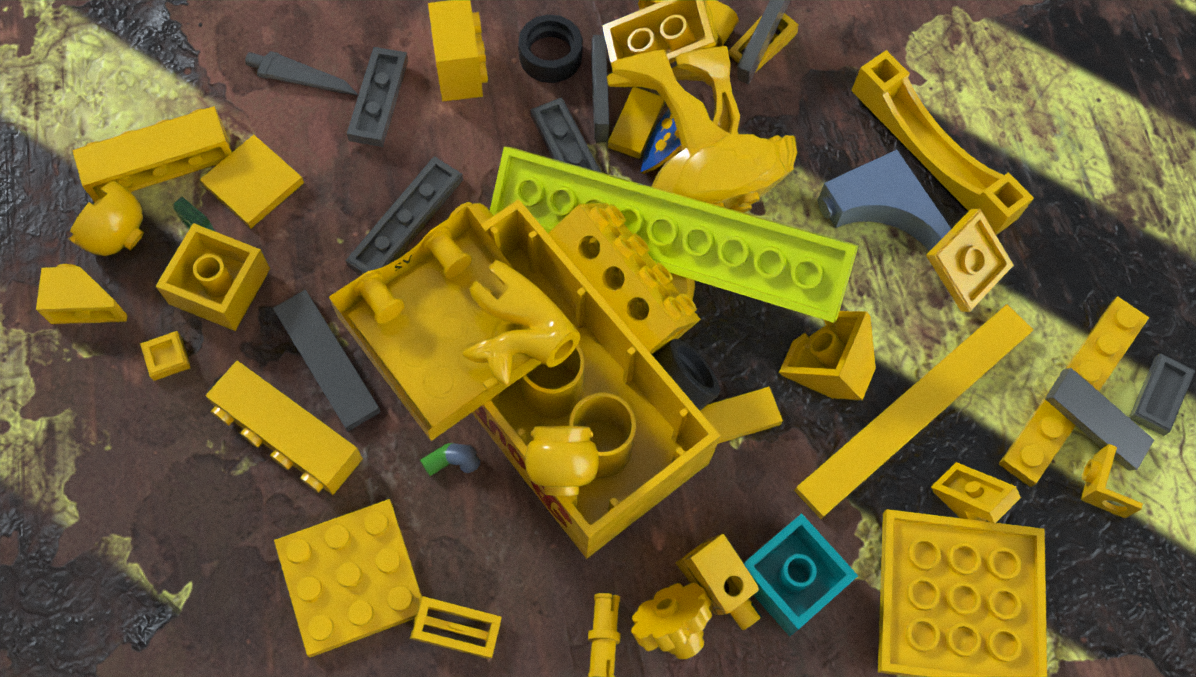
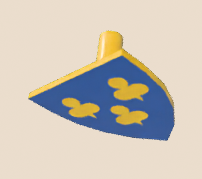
M669 108L657 124L648 142L642 162V174L658 168L681 152L679 134Z

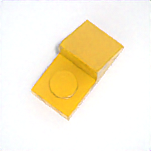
M957 462L931 486L933 492L959 518L978 521L987 520L993 524L1021 498L1016 486Z

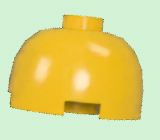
M111 181L101 188V191L107 195L102 199H98L94 204L88 202L70 229L73 235L69 240L81 249L95 255L107 256L116 254L124 247L131 250L144 234L139 229L143 220L142 207L137 198L116 181Z

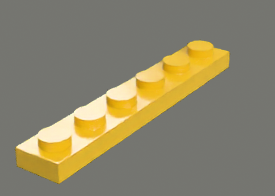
M1117 296L1110 303L1065 369L1072 368L1096 390L1100 391L1149 317ZM1044 398L999 462V465L1029 487L1034 486L1076 425Z

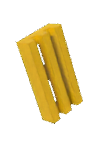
M423 596L420 598L419 609L415 617V624L410 639L490 659L493 656L502 617ZM431 609L489 624V632L426 616L427 611ZM424 625L485 640L486 644L485 647L427 633L422 630Z

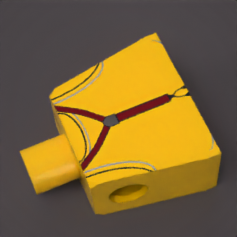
M724 534L705 540L676 562L690 583H697L699 587L705 589L712 602L709 608L715 615L730 613L741 630L747 629L762 617L749 599L758 592L759 587ZM725 581H726V582L728 583V585H729V593H728V594H727V593L725 592V590H724V583H725Z

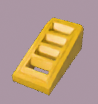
M785 13L777 27L781 33L779 35L774 33L772 37L773 42L768 45L756 72L798 33L799 24ZM761 17L728 51L729 56L737 63H739L743 55L740 52L744 48L746 49Z

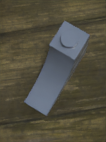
M898 150L825 182L817 200L820 212L825 218L830 219L835 228L855 222L883 223L907 232L921 242L928 251L951 230Z

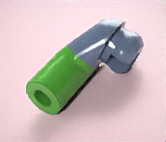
M447 443L420 460L429 476H432L449 464L460 465L461 470L465 473H471L480 466V459L476 456L477 450L471 445Z

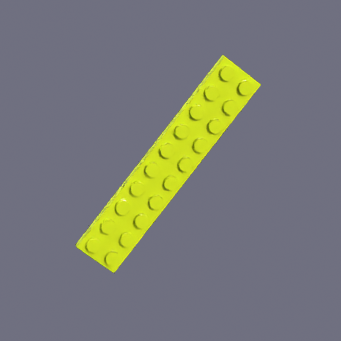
M512 147L503 148L490 212L495 215L519 199L545 231L549 233L579 204H612L624 215L626 219L624 224L630 232L639 235L649 247L647 253L654 262L662 264L670 273L833 323L837 321L859 246Z

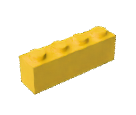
M215 106L197 109L184 116L171 120H162L154 125L135 131H126L119 136L100 142H91L83 147L72 150L81 184L94 202L107 195L101 191V188L111 181H116L132 192L217 165L232 153L224 125Z
M238 360L205 395L214 406L210 412L227 426H230L234 421L243 428L240 434L257 448L262 443L273 450L270 455L273 460L286 470H289L292 465L304 473L300 479L318 493L324 488L334 495L363 460L357 447Z

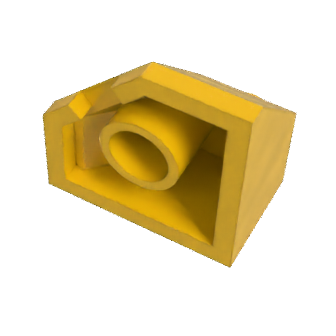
M839 311L836 322L824 320L826 325L811 336L804 333L792 342L779 373L785 378L830 398L863 400L876 369L871 316L867 311Z

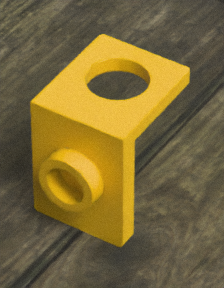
M1108 444L1094 454L1093 459L1088 461L1083 470L1082 480L1086 481L1081 500L1127 518L1142 510L1143 503L1105 488L1117 449L1116 446ZM1107 501H1115L1124 506H1117Z

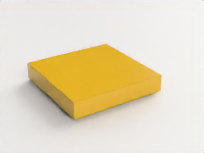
M254 134L200 179L202 185L250 229L304 184L302 176Z
M970 209L926 255L962 312H970L1014 266L981 209Z

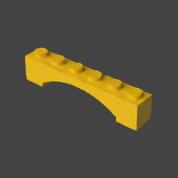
M887 50L863 65L859 70L852 92L968 211L970 209H981L996 235L1019 219L1034 197L1009 172L1003 175L990 169L968 154L950 138L919 99L908 78L910 73Z

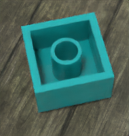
M802 513L743 563L759 587L754 597L789 637L858 577L855 571Z

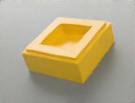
M178 331L140 343L149 376L153 381L191 368L182 337Z

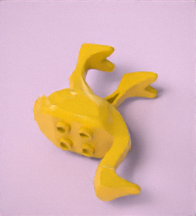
M727 46L681 53L675 56L677 66L672 69L666 51L663 49L611 62L613 73L607 76L609 87H645L657 90L666 102L676 124L681 142V152L663 165L651 187L745 213L752 209L751 204L758 202L763 195L794 170L793 166L797 155L794 135H785L783 138L776 135L769 139H764L753 134H738L740 113L732 94L730 59ZM676 80L703 81L712 87L714 97L713 121L710 120L703 102L686 92ZM670 273L673 277L671 283L680 294L685 293L693 301L695 280Z

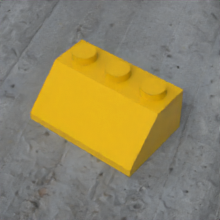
M663 0L602 25L610 62L663 49L666 51L669 63H673L676 61L675 56L681 53L716 46L718 41L712 12L706 0Z

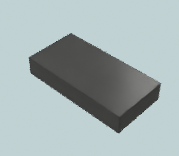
M1161 353L1157 355L1152 362L1129 418L1163 436L1170 433L1195 370Z

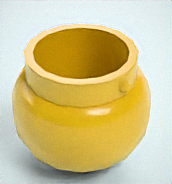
M534 427V430L531 431V436L534 437V440L528 444L525 454V466L529 478L534 484L544 486L545 495H578L579 486L589 484L595 478L598 471V451L594 442L590 441V437L593 436L590 427Z

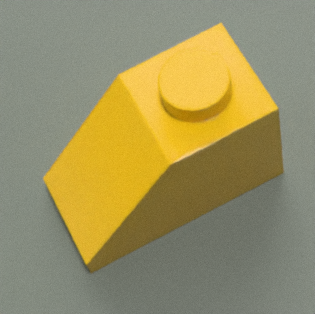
M59 264L57 267L41 268L36 310L50 324L127 321V314L81 267L73 264Z

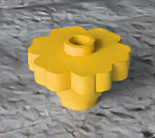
M680 583L659 590L653 600L645 601L639 606L638 611L632 616L635 625L632 627L631 632L638 644L646 651H652L659 647L664 652L668 651L674 654L678 659H688L696 655L704 646L703 629L707 624L706 622L712 617V613L709 610L712 602L705 589L699 587L697 583H691L685 587Z

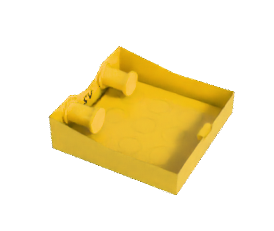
M465 207L430 230L414 248L401 258L384 267L367 271L329 296L337 317L431 441L541 364V362L525 354H515L513 356L509 385H504L494 377L488 363H476L462 355L463 351L477 343L496 338L502 333L512 330L529 329L528 327L491 316L472 298L469 289L477 280L484 287L489 288L495 294L494 296L499 299L509 287L506 284L503 285L488 267L496 260L504 262L511 268L513 267L468 207Z

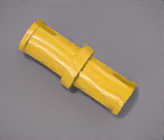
M599 593L594 595L593 630L588 631V641L592 642L588 677H615L616 644H619L621 639V633L617 632L620 596L613 595L612 598V594Z

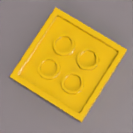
M390 499L274 540L308 657H314L415 619L422 594Z

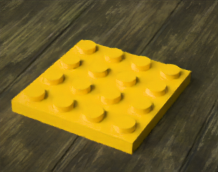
M886 509L883 512L878 673L909 677H1047L1045 529L1002 523L993 524L986 521Z

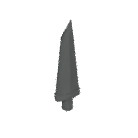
M270 51L266 56L248 52L245 64L257 68V76L338 93L358 95L345 80L282 56L277 52Z

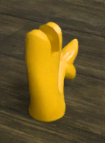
M494 261L488 268L503 285L506 284L509 288L497 299L489 288L484 287L476 280L469 289L472 298L491 316L528 327L529 329L512 330L502 333L496 338L477 343L463 351L462 355L476 363H488L494 377L500 383L509 385L513 356L515 354H525L552 368L569 357L578 345L581 337L570 320L537 286L504 262Z

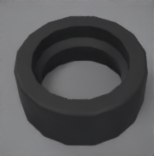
M547 14L535 17L526 23L519 33L518 41L519 60L522 69L530 77L540 82L548 83L564 81L574 75L581 65L583 54V38L579 28L571 20L560 15ZM554 37L566 41L571 50L562 59L550 61L534 56L531 52V46L539 39Z
M673 339L652 355L699 411L719 395V383L714 372L700 354L687 343L679 339Z

